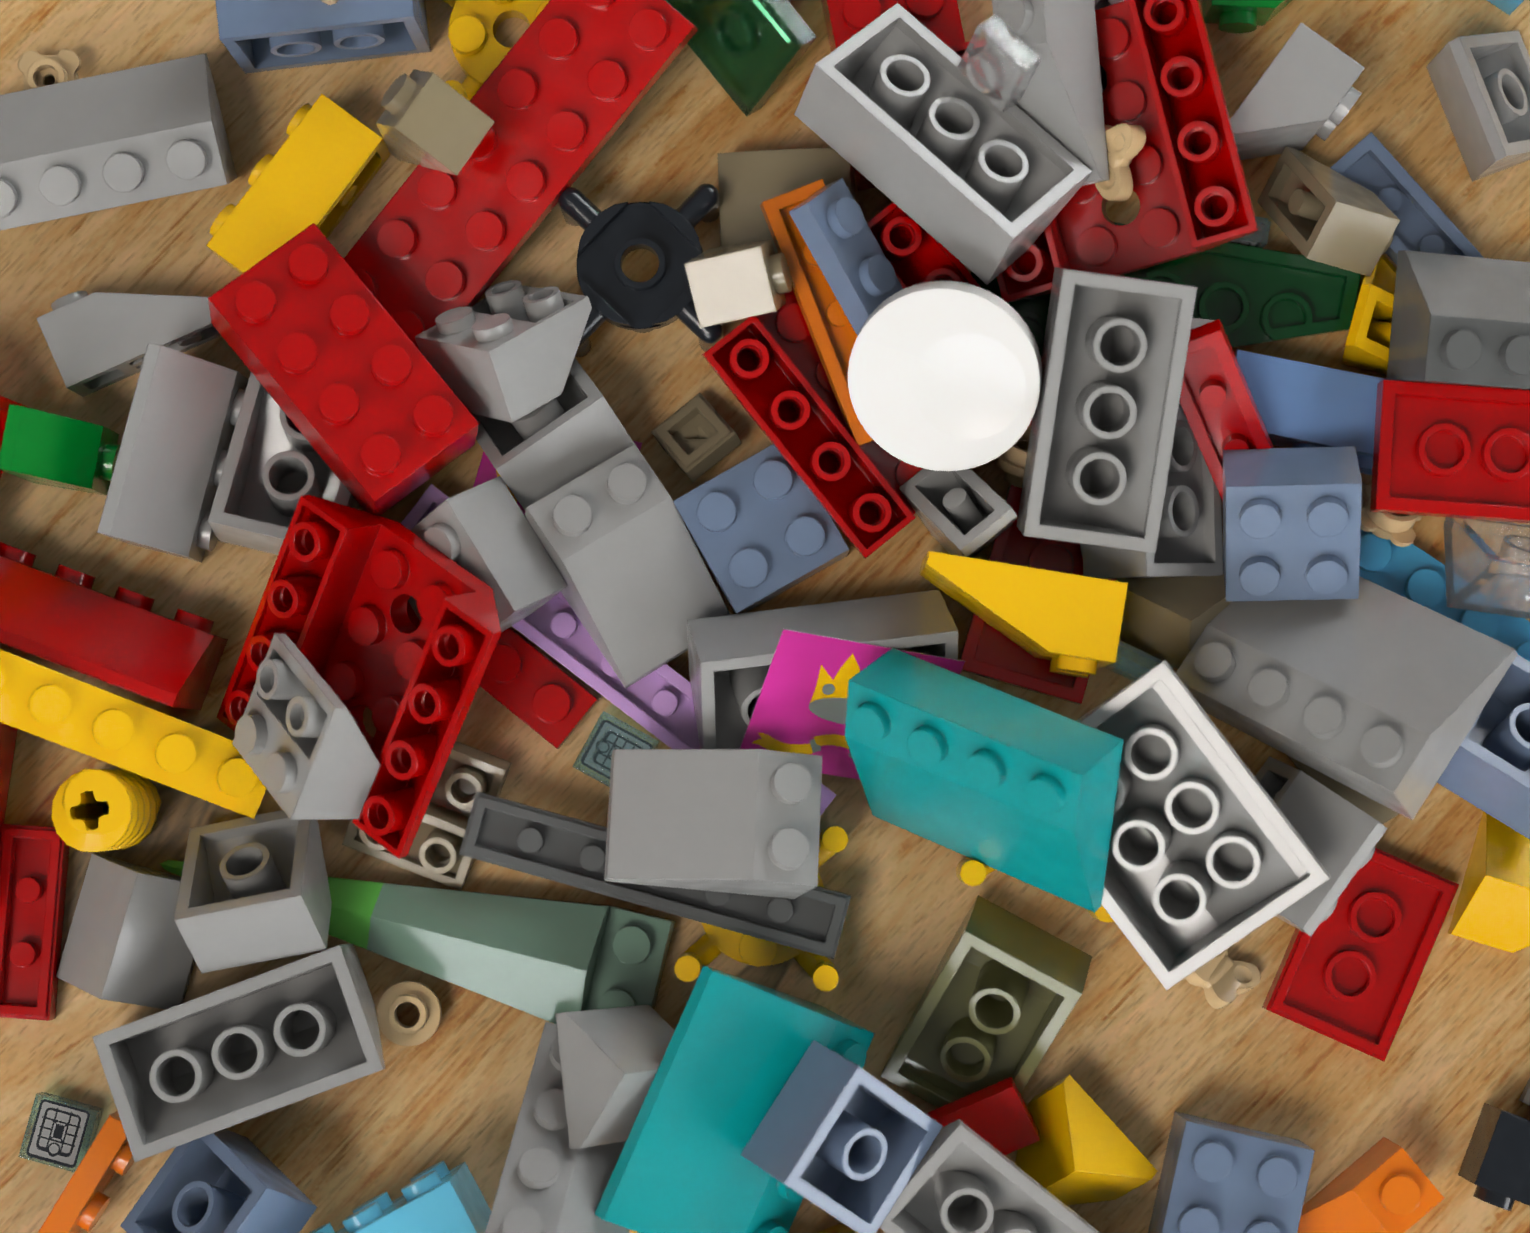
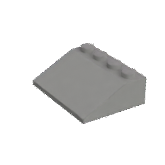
M1359 576V599L1231 602L1207 624L1176 674L1206 713L1413 820L1518 653L1515 648Z
M1163 660L1076 720L1123 739L1101 904L1166 990L1330 879V874L1166 660Z

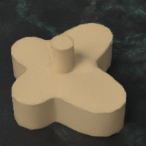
M1105 124L1109 180L1094 184L1101 196L1108 201H1126L1133 192V181L1129 165L1132 159L1144 147L1146 133L1142 126L1119 124L1112 127Z
M1226 949L1185 977V979L1194 986L1202 987L1207 1002L1213 1008L1221 1009L1233 1002L1237 995L1246 993L1260 983L1261 975L1258 968L1252 963L1232 960L1228 956V950Z

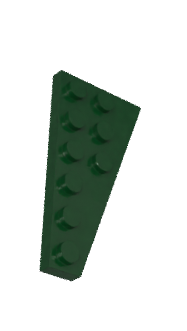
M1113 222L1114 224L1120 225V226H1121V225H1126V224H1122V223ZM1227 242L1200 253L1120 276L1197 287L1193 318L1220 319L1230 345L1233 348L1349 330L1361 274L1306 259L1303 255ZM971 271L972 277L981 288L990 291L1002 299L997 277L986 285ZM1051 293L1008 303L1028 325L1037 343L1040 357L1042 356Z

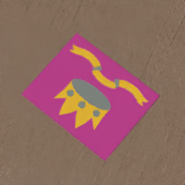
M783 629L740 749H764L822 756V774L860 780L845 739L848 683L852 677L892 648ZM900 650L957 674L961 673L965 663L962 660Z

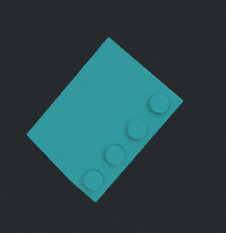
M894 648L890 649L849 680L845 739L873 816L1094 913L1101 907L1123 739Z
M703 965L594 1215L602 1220L638 1233H788L804 1197L740 1154L813 1040L863 1069L866 1062V1053L875 1033L818 1004Z

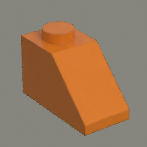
M1383 1137L1303 1205L1297 1232L1405 1233L1445 1198L1401 1146Z

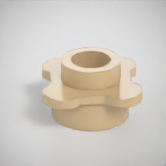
M62 49L56 55H40L36 51L31 50L25 52L18 60V69L23 73V90L46 86L45 79L48 76L55 77L54 84L79 79L77 72L81 68V60L69 49Z
M1371 484L1367 485L1363 492L1366 502L1364 507L1361 508V530L1371 532L1379 538L1391 540L1394 545L1399 547L1411 545L1416 538L1413 530L1414 524L1420 521L1423 516L1370 512Z

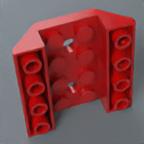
M1125 0L1095 10L1099 62L1107 74V85L1102 93L1104 122L1112 127L1119 124L1142 126L1146 133L1144 147L1132 159L1129 165L1133 181V191L1137 194L1140 201L1139 213L1129 224L1116 225L1108 218L1106 213L1108 200L1101 196L1095 184L1081 186L1029 249L997 276L1001 296L1006 303L1050 294L1055 267L1120 276L1200 253L1258 231L1199 0ZM995 33L949 47L1016 105L996 56Z
M894 202L867 222L885 257L892 264L895 275L903 289L930 281H957L980 287L965 266ZM792 289L790 292L784 293L787 303L777 311L748 317L703 353L702 356L862 557L867 558L916 518L914 516L916 512L899 488L923 468L913 466L892 456L874 440L859 446L849 434Z
M302 495L299 498L216 718L235 732L237 722L243 716L255 686L258 667L265 660L274 634H287L347 707L380 763L379 770L358 819H353L352 823L398 859L406 857L502 632L493 588L397 521L316 496ZM410 597L417 601L418 612L421 616V623L418 628H415L407 615V603ZM365 707L372 711V720L376 727L374 737L366 731L363 724Z

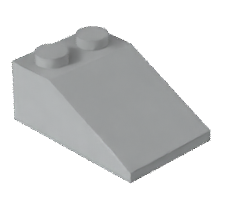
M251 372L208 523L220 542L278 555L300 496L312 495L358 510L360 504Z
M635 444L526 507L524 516L567 584V587L561 593L625 688H628L688 650L687 620L730 615L671 496Z
M614 749L611 755L604 881L796 899L818 886L822 756L764 749Z

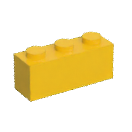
M323 94L319 96L313 106L307 103L295 113L286 130V134L289 135L287 140L275 155L269 153L256 164L248 179V184L251 187L236 206L234 204L227 205L217 215L211 225L210 234L213 237L206 246L240 274L247 271L313 223L328 238L391 155L382 137Z

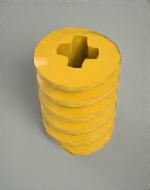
M82 769L60 785L52 801L51 818L56 833L67 845L81 852L127 849L140 844L151 833L162 802L156 787L148 778L127 770ZM108 805L109 814L104 815L103 806Z

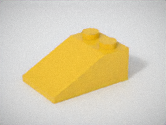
M928 551L921 561L919 575L1033 657L1051 660L1049 672L1088 678V675H1096L1097 668L1116 663L1128 583Z

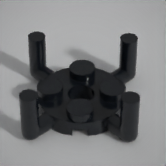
M711 184L698 186L676 210L663 203L649 201V203L624 202L601 211L576 188L568 187L562 192L558 198V203L565 221L572 226H580L585 230L579 242L576 268L582 293L589 297L592 306L575 357H584L591 350L589 337L605 320L623 329L646 333L667 326L679 319L698 337L700 347L704 352L724 337L721 324L700 328L684 265L703 253L699 237L694 228L701 220L703 222H713L720 215V197L715 186ZM637 249L649 250L659 260V268L656 274L644 282L632 281L622 271L625 257Z

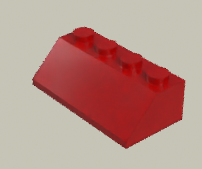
M0 542V643L168 706L201 711L228 639L210 633L214 621L179 608L174 619L151 611L155 601L153 598L118 586L115 596L112 597L92 589L96 579L94 576L61 564L58 565L56 573L53 575L32 567L37 555Z

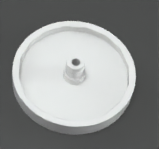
M930 281L916 284L893 294L883 301L862 326L853 346L848 366V388L853 409L870 437L881 448L901 461L916 467L935 471H960L975 468L998 458L1008 451L1028 428L1036 411L1042 384V364L1039 349L1032 332L1022 317L1008 303L990 291L957 281Z

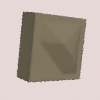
M701 393L651 432L656 441L692 482L696 481L742 443L736 432Z

